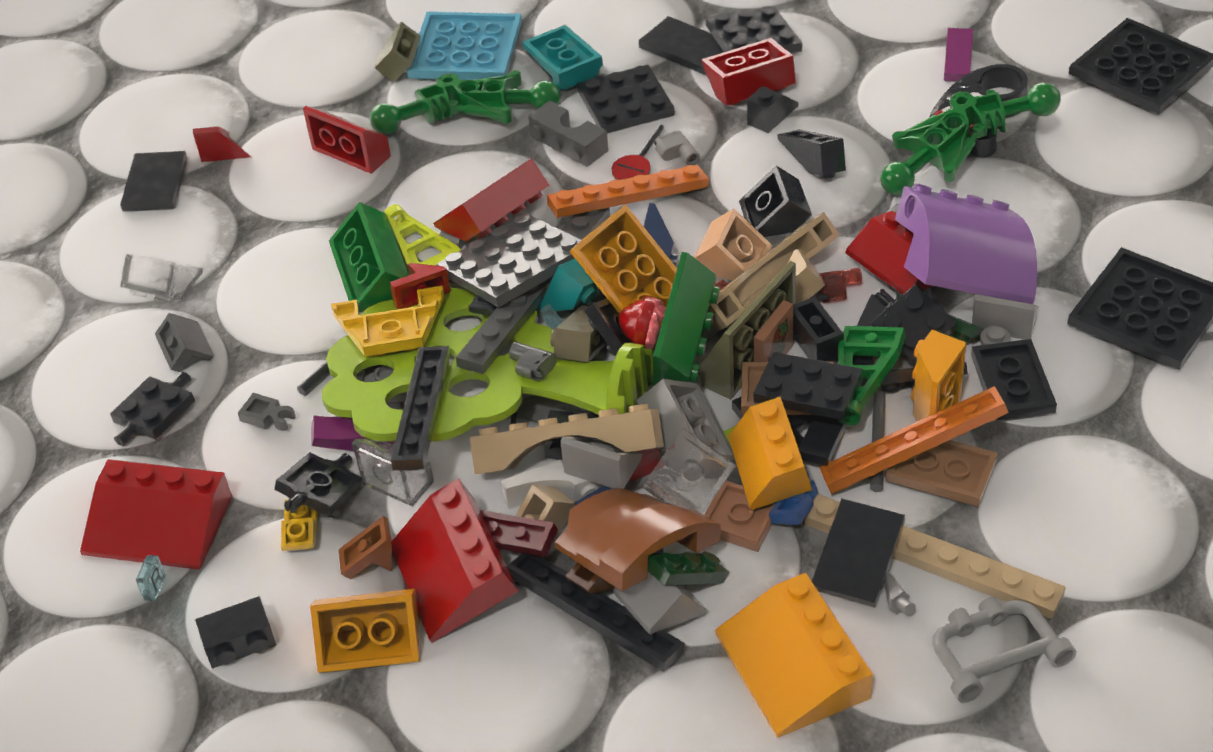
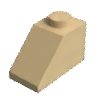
M532 484L516 516L554 522L558 528L557 534H559L567 523L569 510L575 507V502L556 487Z

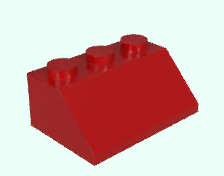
M771 38L702 59V65L715 96L726 106L737 105L741 101L748 99L761 86L773 91H780L786 89L787 86L796 84L793 55Z
M309 106L302 108L313 150L370 174L391 157L386 135L326 111Z
M889 211L872 217L846 248L845 254L901 294H905L914 285L922 291L933 287L932 285L924 284L904 268L914 233L895 220L896 212Z

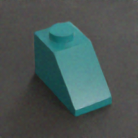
M576 259L570 260L557 267L538 310L546 313L574 309L583 304L587 305L596 297L598 286Z

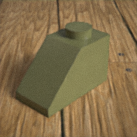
M401 21L379 53L374 68L383 76L395 82L412 65L421 35Z

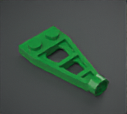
M845 326L843 330L844 340L840 341L838 345V364L863 369L862 379H868L864 387L859 386L849 408L853 413L848 412L844 421L838 420L840 423L854 426L860 422L864 407L900 356L906 337L904 327ZM854 355L880 356L874 366L853 365Z

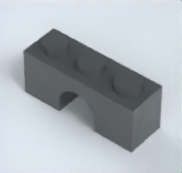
M548 101L528 116L531 137L586 167L609 151L607 130L588 120L578 127L570 128L569 110L552 101Z

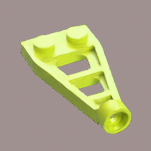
M393 204L384 211L407 270L408 263L437 266V263L445 260L449 254L461 251L456 244L448 239H444L437 232L409 216L400 205ZM415 232L422 236V238L410 244H407L404 237ZM431 246L441 252L423 262H419L416 257V253Z

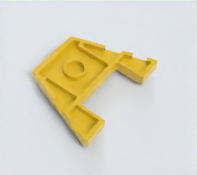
M443 286L418 289L419 306L359 316L357 300L333 303L331 307L333 316L364 357L382 356L386 353L412 351L416 348L424 347L444 300Z

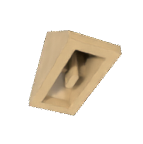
M794 250L788 263L790 261L796 263V303L811 298L825 284L816 267L799 250Z

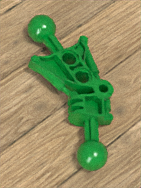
M517 70L504 76L475 80H459V77L455 74H444L438 77L437 84L416 90V101L399 107L388 102L376 105L370 112L369 121L372 129L383 135L393 134L398 130L402 121L419 115H423L430 124L435 123L436 120H444V117L450 118L452 114L459 112L465 115L487 117L509 124L512 122L509 104H531L536 110L548 101L559 105L561 102V92L556 84L547 80L537 82L532 89H517L522 85L521 74Z
M1040 82L1030 88L1027 96L1003 102L999 93L993 89L988 90L986 95L973 96L968 92L962 91L953 94L949 101L950 109L937 116L933 115L905 131H897L892 134L893 146L895 148L907 149L915 154L905 162L896 161L884 167L880 177L883 189L894 196L902 195L903 187L912 188L914 186L915 174L927 163L941 170L946 182L954 181L958 169L975 146L977 138L987 137L988 131L992 135H996L997 129L1002 133L1006 132L1005 116L1026 111L1043 117L1055 113L1061 102L1059 90L1050 83ZM973 124V133L970 136L969 126Z

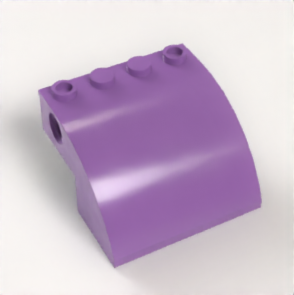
M915 184L914 188L903 187L895 220L914 233L904 265L905 269L927 285L1022 303H1034L1037 287V256L1034 239L1027 223L1020 215L1009 209L1010 205L1008 203L993 200L992 204L983 203V198L974 195H967L966 199L957 197L958 193L941 189L940 193L931 192V187L922 184Z

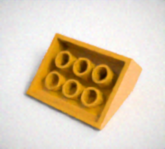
M626 204L569 251L619 314L626 306L645 296L660 299L663 305L667 307L677 268Z
M806 572L774 585L715 629L717 638L777 738L867 701L872 697V672Z

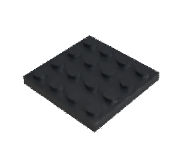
M1127 17L1069 65L1068 74L1117 95L1126 101L1146 108L1151 112L1160 114L1213 67V53Z
M1121 247L1069 314L1067 324L1180 370L1213 323V282Z

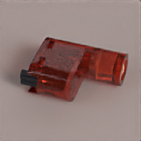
M857 267L819 273L825 286L819 290L818 301L822 300L823 303L846 300V287L862 284L861 269Z

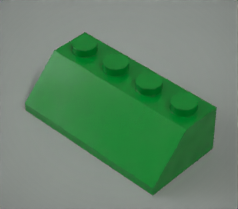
M359 202L329 239V244L348 300H357L359 312H363L368 307L379 302L392 300L390 282L409 276L386 213Z
M681 252L653 354L652 385H656L662 379L688 383L697 382L700 365L696 364L698 355L703 356L705 352L707 338H703L705 329L710 330L714 313L709 311L711 304L716 305L718 302L720 287L715 286L716 274L687 252Z

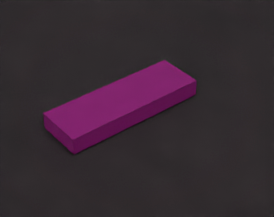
M948 28L944 81H958L970 73L973 29Z

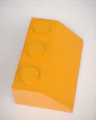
M931 330L925 340L921 339L917 343L914 350V357L917 358V363L912 374V378L915 379V386L910 397L913 400V416L916 422L961 401L966 342Z
M781 397L751 406L728 435V439L751 510L811 491L812 487Z
M415 589L318 599L310 605L318 673L418 662L420 660L419 619Z

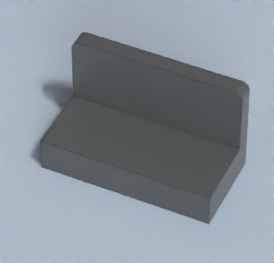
M168 313L155 332L170 370L181 372L192 355L211 360L214 356L199 323L195 320Z

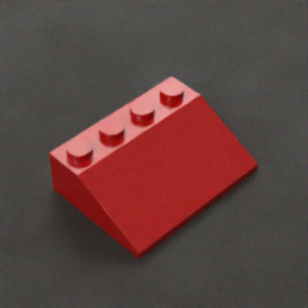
M107 459L95 483L80 548L81 555L200 570L232 499L225 473Z
M459 478L432 493L391 541L392 552L407 588L415 589L418 614L432 643L518 592L475 498Z

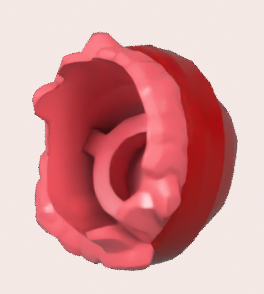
M645 296L629 304L619 314V325L623 334L632 343L644 345V348L652 349V352L655 351L661 328L660 322L664 318L666 307L660 299L651 296Z

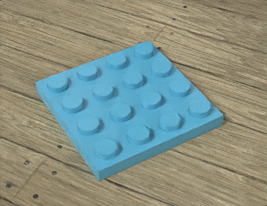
M427 11L419 32L421 38L412 65L407 69L408 78L438 79V77L444 74H455L459 77V80H475L508 74L522 24L521 14Z

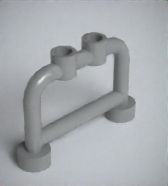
M995 597L984 599L978 607L980 612L969 615L965 608H958L952 611L948 616L950 623L938 628L932 642L935 653L954 680L951 684V690L961 703L972 701L980 695L983 686L978 678L1043 653H1045V656L1054 667H1062L1071 662L1077 653L1068 638H1058L1035 606L1020 600L1007 601L1000 604ZM1012 614L1026 616L1042 638L965 668L961 667L946 644L950 637L955 635L966 637L972 634L977 627L988 623L991 626L998 625L1007 616Z

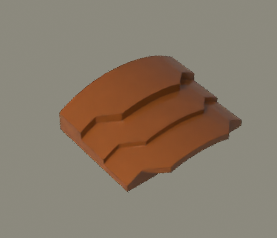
M614 488L593 495L569 510L568 528L555 541V548L619 590L624 591L647 579L648 555L674 542L680 543L697 554L720 542L721 525L698 511L684 509L670 503H663L651 495Z

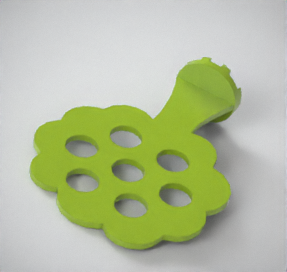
M450 288L451 293L444 295V300L424 347L449 346L450 354L455 357L454 361L448 365L431 441L438 442L452 439L467 432L474 426L490 425L505 420L518 410L522 403V393L572 404L598 415V411L616 408L618 414L630 413L629 406L639 405L637 399L648 391V385L655 386L652 385V349H646L644 345L636 343H625L619 349L614 361L582 362L557 359L555 367L541 381L517 375L515 372L517 361L512 360L509 353L498 356L484 374L457 367L456 356L489 318L488 315L469 312L468 306L476 294L465 289ZM392 299L368 307L359 316L397 309ZM535 309L510 342H519L554 353V347L551 346L550 342L553 330L548 326L537 324L538 315ZM460 316H475L482 319V322L477 327L466 331H453L445 327L450 320ZM348 335L339 339L329 349L326 357L330 375L334 379L329 381L322 390L323 406L327 412L335 416L352 418L355 430L364 438L374 441L396 440L403 410L390 408L387 403L394 396L408 392L419 348L412 351L386 353L382 356L364 357ZM385 365L394 369L390 376L376 382H363L355 378L361 370L370 366ZM479 379L489 384L484 392L475 396L459 397L449 392L455 384L464 380Z

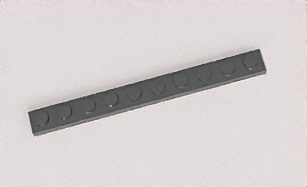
M610 207L575 214L562 228V231L582 240L610 217ZM553 277L501 307H497L456 356L457 367L484 374L542 302Z

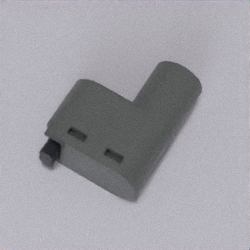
M514 342L509 350L510 358L517 361L515 372L522 377L541 381L556 365V354L519 342Z

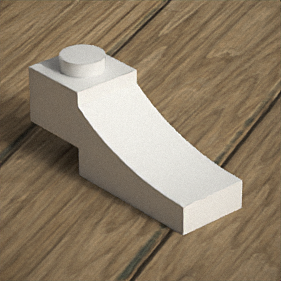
M560 459L501 480L504 502L508 510L522 505L532 484L556 487L574 502L603 486L564 473V467Z

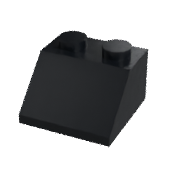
M777 165L739 200L744 218L763 237L793 233L812 215L799 179Z

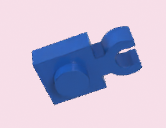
M810 481L811 491L776 502L768 513L772 524L800 525L814 505L812 499L818 494L815 482Z

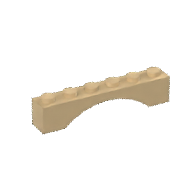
M824 212L807 221L720 290L717 304H711L709 311L714 313L712 322L718 331L726 328L741 316L786 267L794 250H799L807 259H810L840 236Z
M648 404L629 406L630 413L618 414L616 408L598 411L599 417L588 419L587 413L569 415V422L558 423L557 418L538 420L539 426L528 428L527 422L511 424L509 425V431L499 433L498 427L479 429V436L469 437L474 473L482 474L514 469L525 456L537 447L553 439L571 435L597 438L616 446L624 452L664 447L659 410H649Z

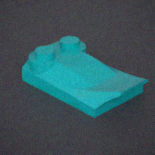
M566 24L522 42L526 51L552 75L553 83L563 90L571 89L578 82L595 78L603 66L602 56Z

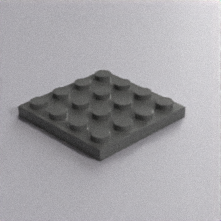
M529 214L517 216L513 222L506 226L494 229L488 236L472 241L468 247L461 251L449 254L445 260L437 263V266H444L447 269L448 279L495 306L501 307L553 277L559 265L575 259L569 251L581 240Z

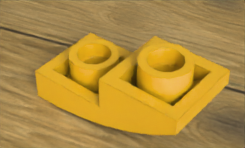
M302 505L294 513H290V510L289 512L286 511L284 507V520H281L282 551L314 548L317 535L318 512L306 505Z

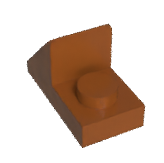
M380 517L338 549L341 575L351 580L372 563L392 571L391 537L387 517Z

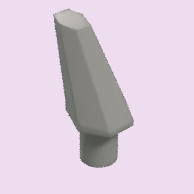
M889 573L884 582L889 609L896 615L900 612L907 616L912 615L916 610L915 604L909 601L910 596L895 577Z

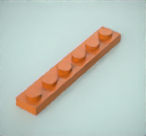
M687 165L683 168L662 170L658 173L637 175L623 180H611L608 183L598 185H586L583 188L573 190H561L547 195V205L556 218L707 188L709 178L698 165Z
M994 386L829 462L828 466L822 465L819 468L830 493L833 494L865 478L877 475L889 467L905 462L924 451L933 449L948 440L964 435L985 423L992 422L1009 412Z

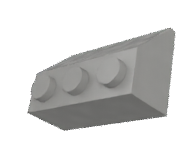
M662 379L637 399L639 405L648 404L649 410H659L664 447L659 448L663 451L668 461L669 470L677 479L697 480L736 464L731 445L698 384Z

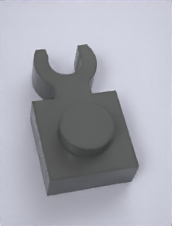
M252 393L237 413L241 422L266 429L269 423H272L278 430L282 431L288 429L284 418H296L292 407L280 406L279 400L257 393Z

